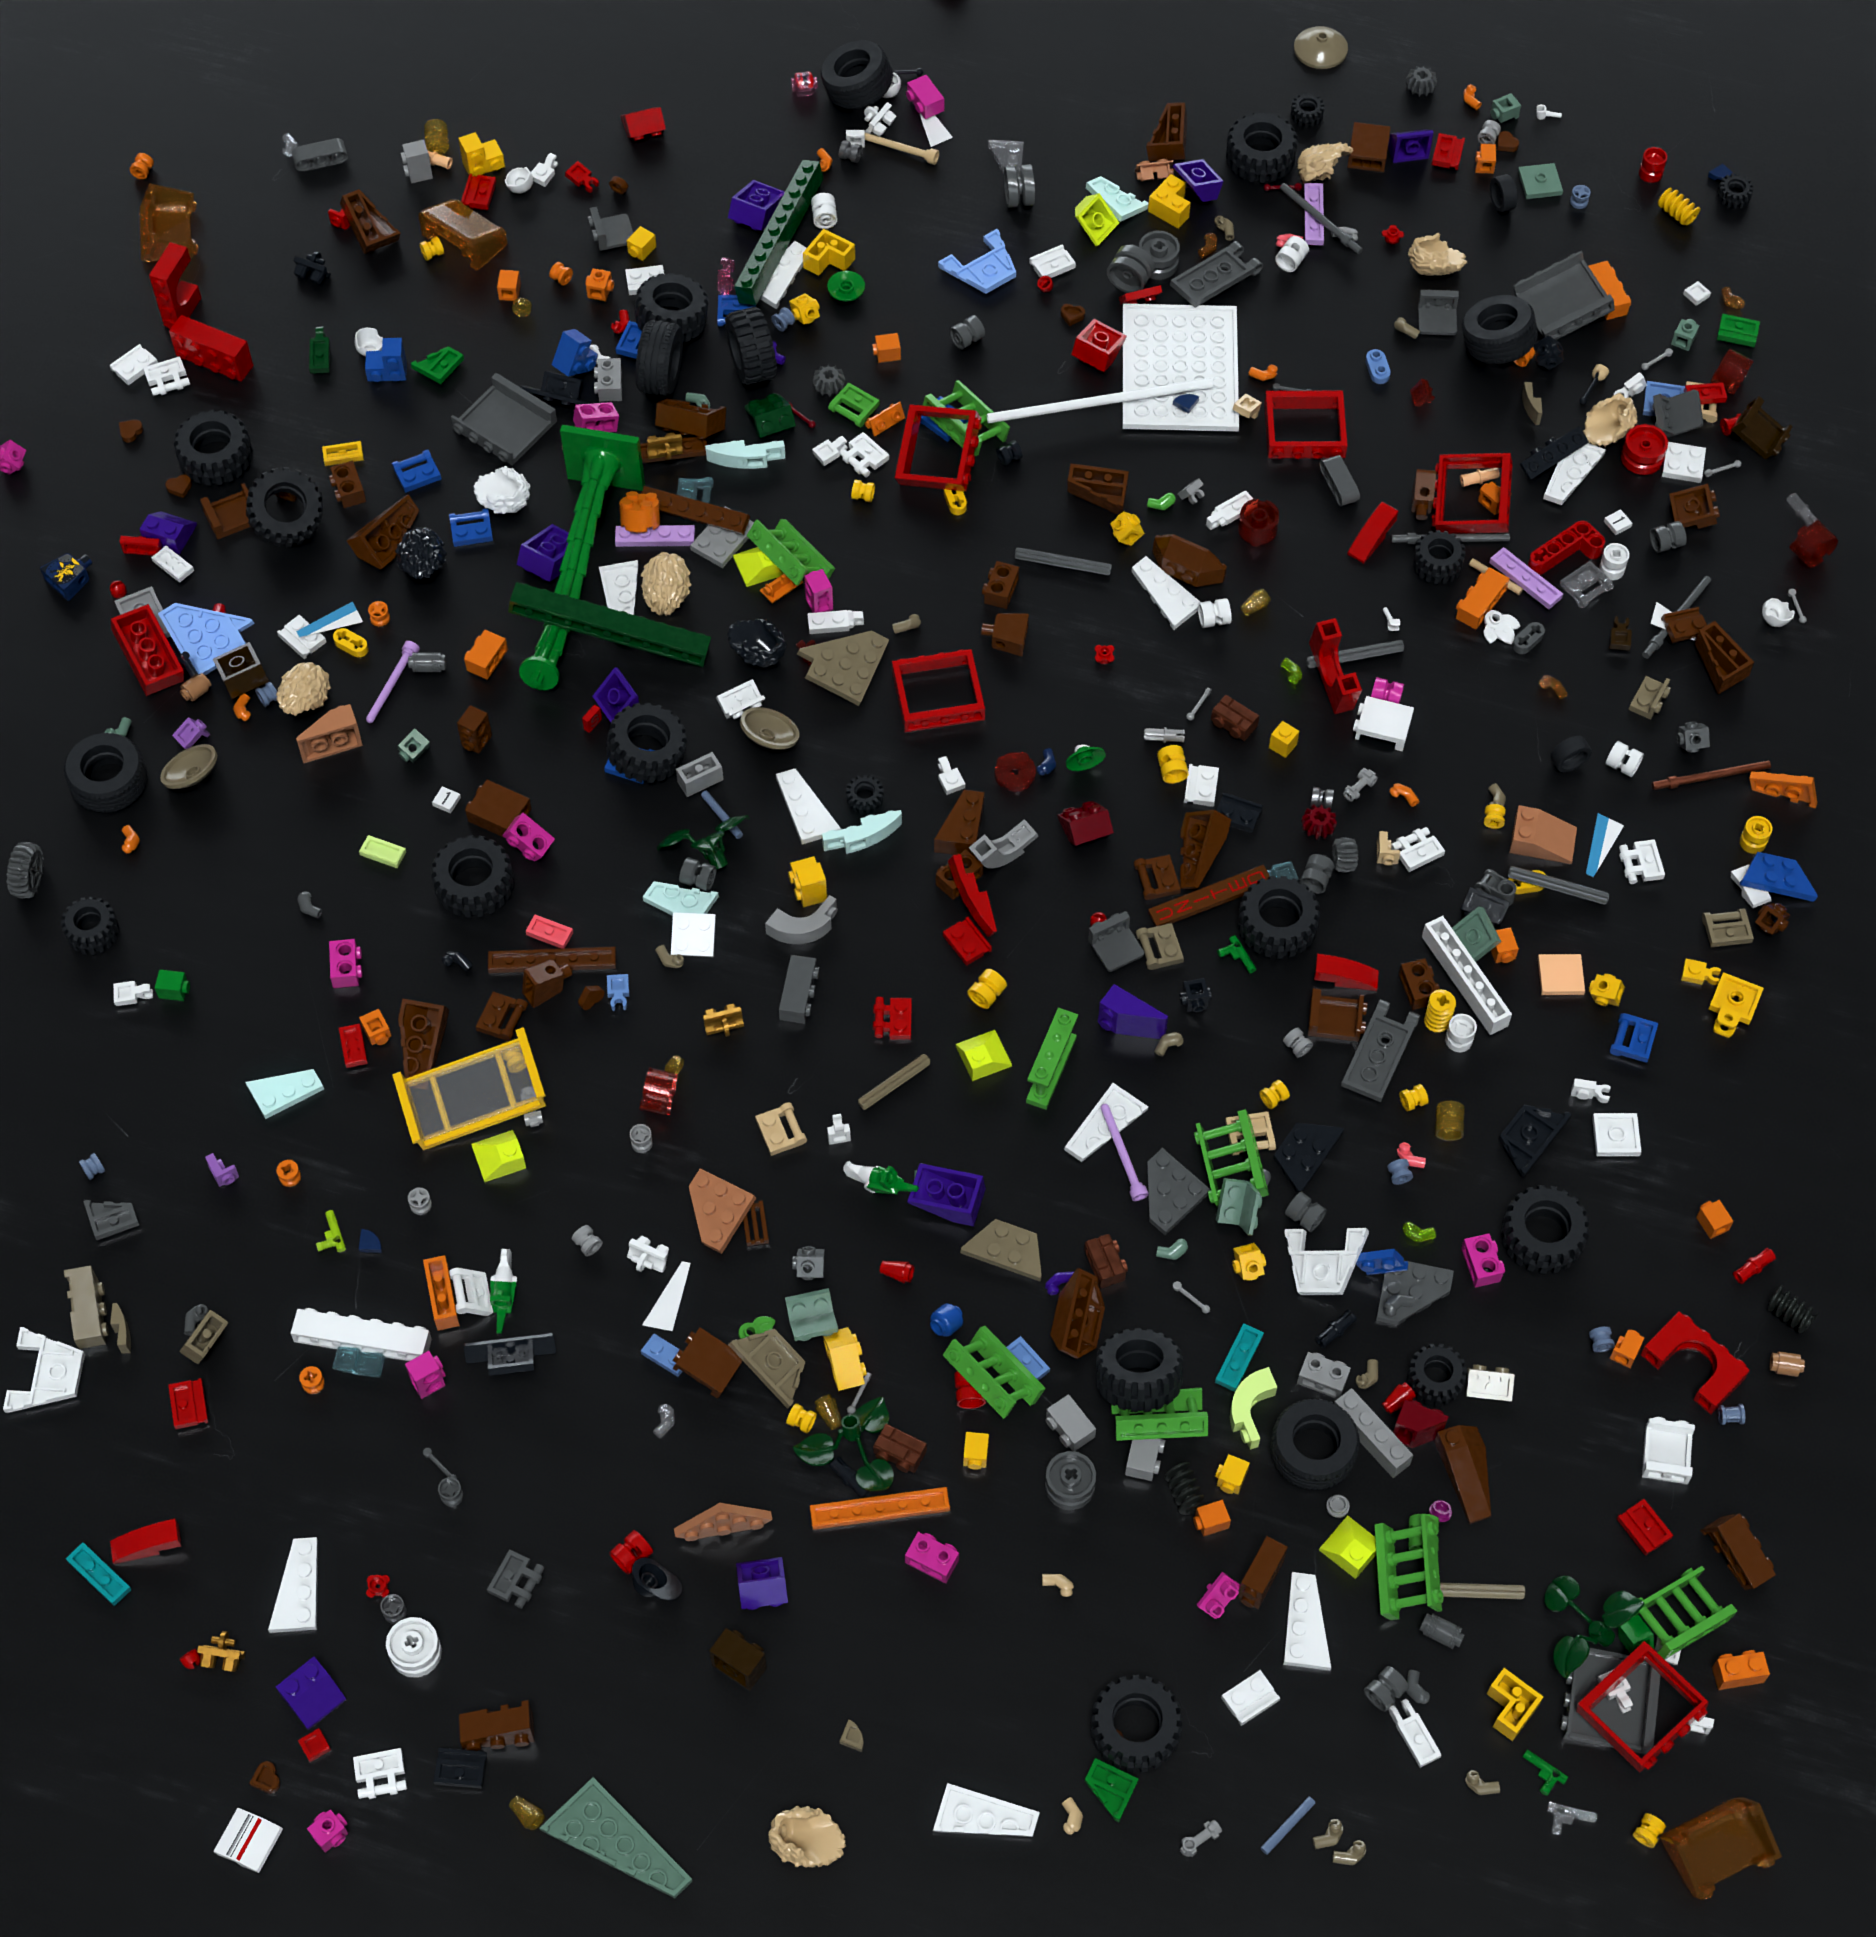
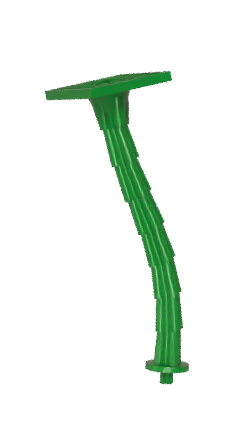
M562 425L560 434L567 478L581 481L582 489L574 508L575 515L566 540L568 544L559 569L560 576L554 593L580 600L583 577H586L590 548L594 544L597 520L601 516L605 491L608 490L609 486L642 491L645 486L639 437ZM544 623V630L535 647L534 655L526 658L520 665L519 674L525 684L537 690H549L556 686L560 676L556 665L559 656H562L567 634L571 630Z

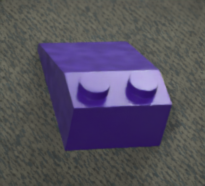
M752 180L732 197L728 218L732 219L735 223L748 225L753 230L762 231L768 225L785 191Z
M551 524L521 544L516 565L528 572L534 573L543 580L552 581L560 575L559 569L568 543L566 540L569 532Z
M1113 984L1100 1001L1098 1023L1103 1029L1112 1031L1115 1034L1161 1039L1166 1034L1168 1016L1117 985Z
M920 1163L913 1185L918 1186L919 1189L917 1192H910L907 1202L951 1222L974 1226L986 1189L983 1176Z

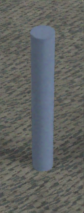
M707 790L702 792L701 797L722 822L730 818ZM737 826L729 829L736 839L743 836V833Z
M1310 1796L1262 1845L1260 1849L1263 1853L1268 1855L1313 1807L1315 1801Z

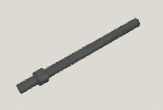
M1286 183L1280 186L1284 193L1337 236L1344 246L1350 247L1357 254L1363 251V248L1354 241L1352 236L1341 231Z
M1414 532L1407 533V535H1391V543L1416 544L1424 534H1416ZM1509 533L1455 534L1456 539L1460 538L1462 542L1510 541Z
M1705 576L1677 611L1691 607L1711 582L1709 576ZM1662 628L1657 635L1652 637L1649 641V646L1642 653L1644 658L1648 659L1655 650L1662 646L1663 640L1668 635L1666 629Z

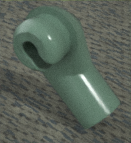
M687 392V402L696 403L698 407H702V404H708V408H710V402L704 394Z
M123 717L119 728L115 730L113 728L106 729L105 733H114L126 737L132 721L129 718Z
M1178 1239L1169 1248L1158 1246L1156 1257L1177 1260L1187 1251V1241L1185 1239Z

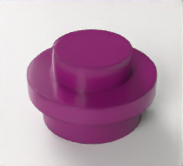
M1437 1500L1431 1504L1429 1514L1438 1517L1439 1522H1447L1452 1516L1451 1506L1446 1501Z

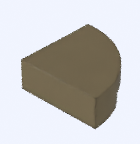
M848 1719L840 1739V1744L862 1752L864 1745L863 1735L858 1726Z

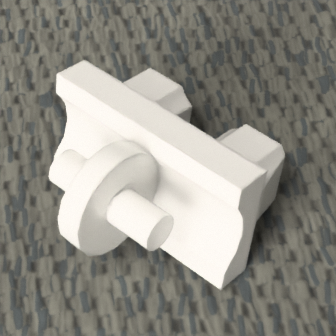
M887 102L879 112L877 106H868L864 110L865 121L869 122L871 120L865 133L871 134L873 132L879 137L884 134L887 127L881 121L890 126L897 117L890 111L891 104Z
M640 1236L637 1240L631 1239L627 1258L637 1263L636 1270L642 1272L647 1267L663 1273L666 1268L669 1248L661 1244L655 1249L650 1246L651 1241L644 1236Z

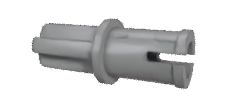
M1166 727L1164 729L1146 728L1144 729V740L1163 741V743H1166V741L1184 742L1185 730L1166 729Z

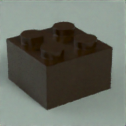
M250 642L213 658L232 699L269 682Z
M726 1628L709 1650L712 1666L751 1691L767 1669L764 1650L756 1643L750 1644L745 1641V1637L736 1630L730 1631Z

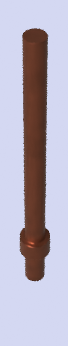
M1768 760L1682 777L1670 776L1665 780L1652 782L1651 786L1653 790L1667 787L1668 789L1678 788L1679 785L1770 769L1771 763Z

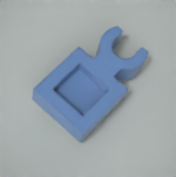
M628 974L607 975L608 998H612L610 1002L612 1011H615L617 1003H622L623 1009H627L625 997H630Z

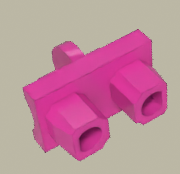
M1222 1572L1213 1584L1209 1583L1206 1586L1208 1591L1197 1603V1606L1214 1619L1220 1618L1225 1612L1224 1608L1239 1594L1238 1590L1241 1585Z

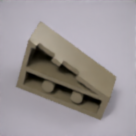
M91 1265L64 1270V1276L67 1278L70 1291H67L68 1299H71L72 1312H70L74 1342L78 1349L105 1345V1336L109 1335L107 1323H104L103 1316L107 1315L105 1302H102V1295H105L103 1282H99Z

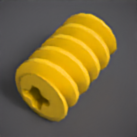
M1668 188L1658 200V206L1663 208L1665 212H1669V215L1674 217L1675 220L1680 221L1681 225H1689L1696 219L1701 208L1696 207L1694 209L1695 203L1689 204L1690 199H1684L1683 194L1678 196V190L1672 192V188Z
M1440 989L1435 990L1430 995L1424 1017V1023L1430 1031L1440 1033L1448 1029L1456 1007V1000L1451 992Z

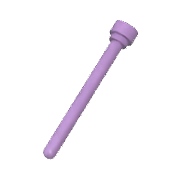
M412 641L404 643L401 659L366 717L368 723L374 722L407 665L408 657L412 656L413 652H419L420 647Z
M1102 1104L1101 1111L1131 1184L1129 1193L1132 1201L1142 1200L1149 1195L1147 1188L1137 1178L1109 1105Z

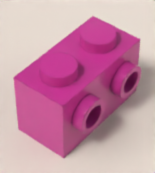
M927 75L907 82L906 96L910 102H913L917 112L921 113L925 119L944 111V97Z
M918 1532L905 1554V1563L946 1584L959 1561V1552L950 1544L945 1543L944 1545L936 1541L937 1539L931 1534Z

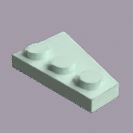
M1101 176L1086 183V189L1092 195L1100 193L1114 216L1120 222L1148 209V202L1145 200L1141 202L1135 199L1136 195L1132 193L1126 194L1119 190L1118 185Z
M654 881L644 894L643 901L672 916L673 913L707 914L719 897V894L713 891L711 893L701 892L700 889L692 888V890L679 888V885Z
M314 1069L246 1082L265 1119L324 1090Z

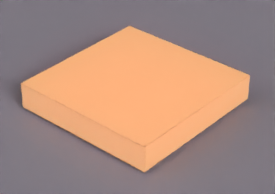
M1581 954L1538 955L1541 995H1584L1585 985Z

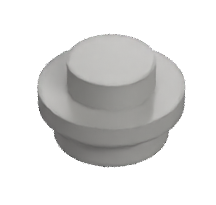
M1342 1495L1331 1496L1326 1504L1328 1513L1336 1518L1347 1515L1350 1508L1349 1501Z

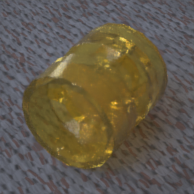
M439 119L427 121L424 125L427 150L430 152L437 151L440 155L446 153L449 149L447 124Z
M1443 1101L1437 1104L1436 1137L1442 1140L1454 1141L1464 1136L1463 1120L1465 1107L1463 1104L1456 1101Z

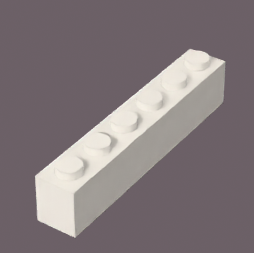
M1441 916L1426 923L1422 938L1488 1033L1492 1035L1508 1027L1512 1013L1446 919Z
M305 1308V1310L297 1309L291 1330V1336L296 1343L411 1361L429 1351L432 1340L429 1330L421 1326H414L412 1328L397 1322L388 1324L378 1319H370L369 1321L355 1315L345 1317L335 1312L321 1313L312 1308Z

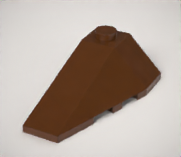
M407 494L358 530L347 540V543L358 558L378 569H382L395 558L397 544L402 542V537L412 526L419 509L409 494Z
M1216 810L1185 813L1181 828L1183 864L1180 867V888L1183 890L1199 887L1227 839L1231 819Z
M402 998L398 1023L401 1032L400 1040L403 1049L405 1079L434 1069L449 1014L447 1007ZM430 1080L411 1088L428 1090Z
M1457 1425L1438 1431L1434 1443L1469 1524L1490 1518L1491 1506L1486 1447L1478 1428L1475 1426Z

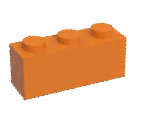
M1608 261L1589 265L1588 267L1606 294H1610L1614 299L1615 310L1604 315L1606 320L1627 315L1631 306V299L1629 295H1626L1622 282L1616 277L1614 268L1610 266Z
M1490 567L1485 573L1482 572L1477 578L1476 585L1468 589L1466 598L1458 602L1456 610H1458L1456 619L1477 630L1484 621L1486 613L1493 609L1506 592L1510 578Z
M446 1256L423 1260L437 1330L460 1326Z

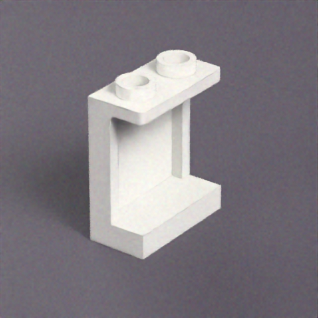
M1366 696L1365 702L1360 703L1357 715H1361L1360 720L1356 719L1354 723L1355 739L1359 740L1362 734L1396 743L1395 750L1403 752L1414 707Z
M1662 1417L1649 1418L1645 1426L1642 1477L1688 1484L1693 1471L1690 1465L1692 1435L1695 1425L1682 1420L1673 1422L1666 1421Z

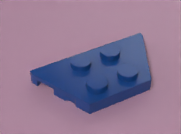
M1757 852L1744 877L1740 881L1741 886L1812 902L1818 897L1796 860Z

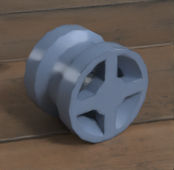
M1585 185L1575 186L1572 189L1570 204L1577 209L1585 208L1589 202L1590 189Z
M783 307L778 314L776 313L771 317L774 326L782 332L787 329L788 325L795 323L793 313L786 307Z
M271 682L266 683L263 688L255 689L264 707L269 706L273 700L277 701V690Z
M95 1153L91 1154L87 1160L82 1159L79 1161L89 1180L93 1179L97 1173L102 1174L105 1172Z
M1398 1159L1388 1164L1387 1168L1392 1173L1391 1180L1393 1184H1404L1412 1180L1413 1174L1408 1169L1409 1162L1407 1159Z
M1598 1327L1589 1332V1337L1593 1340L1592 1348L1594 1352H1605L1615 1347L1614 1340L1611 1339L1612 1331L1610 1327Z

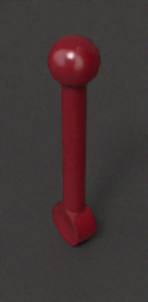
M1296 183L1295 185H1288L1291 189H1295L1296 191H1300L1302 189L1301 183ZM1265 184L1264 190L1280 189L1281 185L1270 186Z
M790 403L793 413L808 423L810 428L816 426L815 421H810L794 409L792 403Z

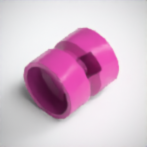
M1376 677L1371 697L1400 704L1404 684L1395 681L1390 684L1387 679Z

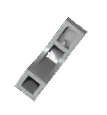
M1024 819L999 839L989 840L984 834L969 849L984 867L998 868L1021 856L1024 853L1023 849L1034 841L1038 834Z
M829 895L815 913L802 918L792 917L777 908L765 923L766 934L787 944H806L820 939L832 929L831 919L835 917L838 910L836 898Z

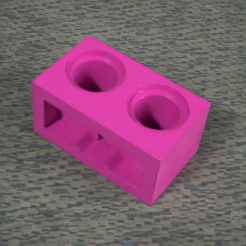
M612 402L575 405L573 422L576 427L604 432H617L619 414Z
M824 570L812 571L804 575L805 598L812 612L832 611V585Z
M524 813L515 817L502 835L506 838L509 845L517 847L523 852L522 854L525 858L534 862L542 858L555 840L554 837ZM517 828L522 831V836L517 833ZM533 841L538 844V849L533 846Z
M355 939L329 941L330 979L333 988L359 986V978H362V966L358 965V959H362L361 947H357Z
M1490 1233L1464 1239L1461 1249L1474 1287L1500 1282L1503 1273H1505L1503 1261L1498 1259V1247L1495 1240L1492 1241ZM1476 1248H1482L1486 1252H1479ZM1483 1268H1490L1493 1272H1486Z
M427 1351L405 1363L410 1381L421 1399L445 1386L443 1378L446 1375L437 1355L433 1357L430 1351Z

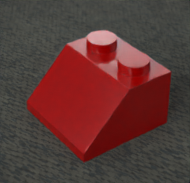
M653 107L620 115L628 138L633 137L634 141L643 139L644 135L651 133V136L662 134L661 130L666 129L661 107Z
M1093 319L1076 337L1071 355L1105 372L1114 362L1127 335Z

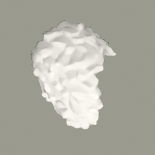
M507 466L496 469L495 473L491 472L490 474L479 476L478 481L474 485V494H476L479 504L494 510L495 514L516 513L527 505V500L530 496V484L526 481L523 474H518L514 468H507Z

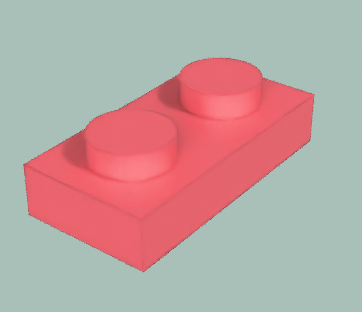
M534 915L526 929V935L565 949L573 935V928Z

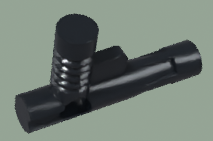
M185 651L181 654L179 663L184 672L187 671L191 678H194L198 675V672L189 659V653Z

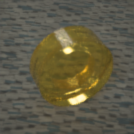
M524 298L514 300L512 310L516 315L526 317L531 313L532 304L530 301Z
M678 1055L673 1056L667 1063L664 1072L670 1077H675L681 1071L684 1059Z

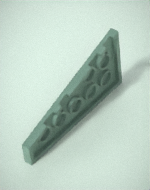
M594 1777L540 1827V1831L673 1898H676L692 1882V1878Z

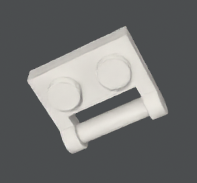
M463 1268L451 1269L449 1276L453 1280L456 1295V1312L458 1314L471 1313L483 1316L492 1314L493 1308L490 1303L486 1273ZM462 1279H464L468 1302H466Z

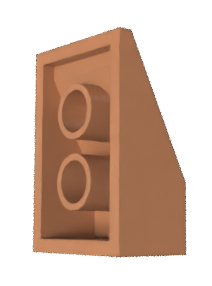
M350 704L338 706L328 711L296 738L303 763L363 746Z
M1519 805L1515 816L1509 853L1572 864L1577 827L1540 809Z

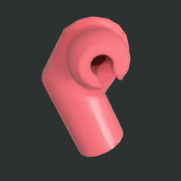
M1279 235L1276 238V246L1282 248L1291 236L1297 235Z
M1406 1142L1401 1143L1397 1149L1400 1159H1407L1409 1166L1424 1169L1426 1158L1414 1156L1410 1151L1411 1146Z

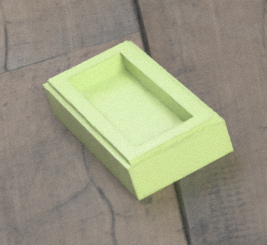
M368 835L359 853L366 858L398 868L406 854V848Z

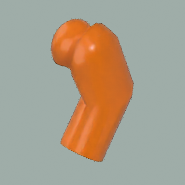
M1470 84L1464 89L1463 99L1473 109L1478 110L1482 103L1475 98L1476 87Z
M820 148L817 151V155L821 159L820 166L822 172H826L830 169L833 160L824 148Z
M246 694L240 695L233 707L236 717L238 719L241 718L243 721H247L251 716V713L245 707L250 700V697Z
M1395 783L1390 788L1389 792L1393 797H1398L1400 794L1403 795L1411 807L1416 806L1420 802L1412 789L1405 785Z

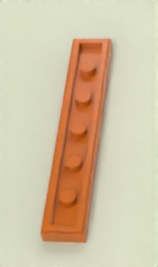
M947 1487L810 1505L813 1530L950 1511Z

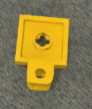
M1723 972L1709 1006V1010L1718 1013L1713 1026L1714 1033L1730 1038L1734 1034L1739 1021L1749 1025L1764 988ZM1735 996H1738V997H1739L1738 1000H1739L1740 1002H1736V1001L1732 1000V998H1734ZM1724 1025L1728 1027V1030H1722L1720 1026Z

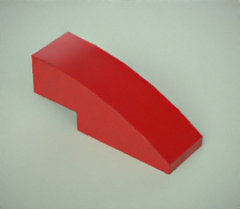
M1381 502L1361 529L1347 554L1364 564L1385 539L1388 530L1397 521L1398 510Z
M1317 954L1314 980L1335 982V987L1377 991L1379 971L1346 958Z
M176 1519L151 1524L111 1540L113 1564L160 1555L162 1550L181 1547L179 1524Z

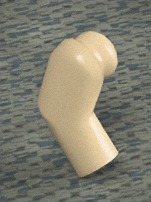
M1042 1574V1586H1057L1061 1589L1060 1593L1064 1597H1069L1073 1594L1072 1589L1074 1585L1064 1575Z
M1070 1797L1062 1803L1069 1814L1063 1829L1067 1834L1072 1835L1081 1828L1083 1815L1073 1798Z

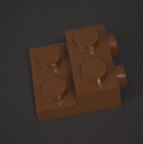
M1708 484L1669 494L1675 522H1681L1684 528L1697 525L1699 529L1718 524L1716 518L1720 517L1718 506L1713 504L1717 499L1715 491H1710Z

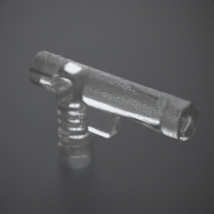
M1552 1802L1548 1803L1547 1811L1554 1813L1552 1833L1561 1834L1563 1823L1571 1825L1573 1818L1592 1823L1596 1822L1597 1813ZM1557 1808L1562 1809L1563 1812L1559 1813Z

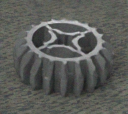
M21 842L11 852L6 882L10 894L17 898H32L40 885L44 858L42 857L43 852L37 844Z

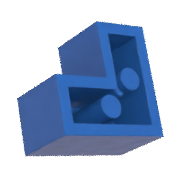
M576 329L563 331L552 366L568 377L592 371L598 356L596 352L589 348L592 340Z
M383 338L382 351H366L365 371L368 381L406 380L407 360L402 338Z

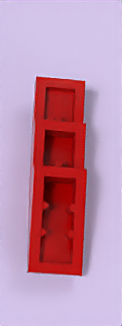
M961 854L953 855L948 860L957 889L974 920L987 937H990L997 932L988 893L987 891H978L974 872L966 874Z

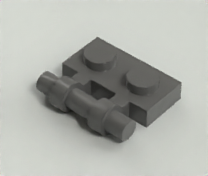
M509 1549L487 1588V1592L506 1602H509L512 1595H515L518 1598L514 1605L522 1609L525 1603L530 1601L532 1597L531 1592L535 1585L540 1583L542 1579L541 1574L545 1567L536 1564L534 1570L528 1568L531 1563L529 1558ZM524 1576L528 1580L522 1589L518 1587V1584Z

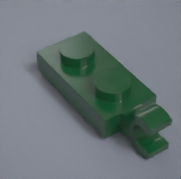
M323 326L316 327V338H310V374L330 373V339L325 337Z

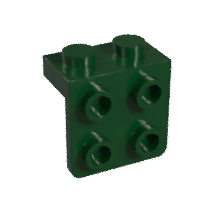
M769 394L765 399L752 400L744 406L745 410L753 417L756 431L760 438L796 426L791 404L780 394Z

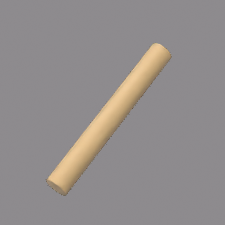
M1474 558L1469 563L1471 567L1481 573H1485L1489 568ZM1509 580L1508 589L1520 595L1523 588Z

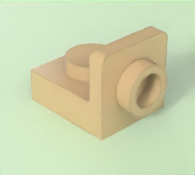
M1245 394L1234 403L1232 410L1238 412L1241 416L1255 419L1258 417L1262 402Z
M1379 831L1377 863L1384 865L1398 864L1400 850H1391V840H1388V832Z

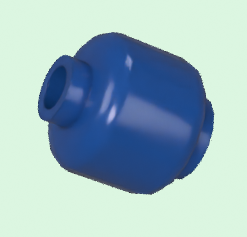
M946 1303L935 1310L930 1316V1326L933 1332L939 1336L948 1337L960 1329L963 1325L961 1309Z

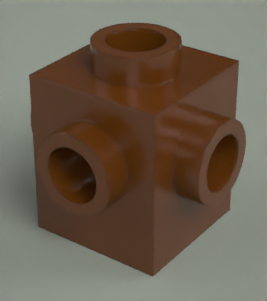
M1779 903L1764 905L1757 915L1759 917L1755 923L1760 925V928L1768 934H1775L1779 931L1783 932L1789 924L1787 920L1790 914ZM1773 915L1778 918L1777 921L1773 919Z

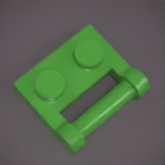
M848 383L830 402L828 409L852 420L856 426L861 428L867 418L878 408L880 400ZM844 403L849 407L855 409L856 411L860 412L859 416L851 412L850 410L844 408L840 404Z

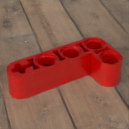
M1578 521L1534 550L1530 555L1528 566L1539 575H1542L1578 550L1590 559H1598L1602 555L1605 538L1587 521Z

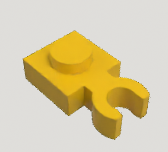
M1686 958L1681 980L1700 985L1703 984L1704 980H1707L1711 985H1718L1719 978H1715L1712 975L1719 976L1721 969L1718 967L1708 969L1706 968L1707 963Z

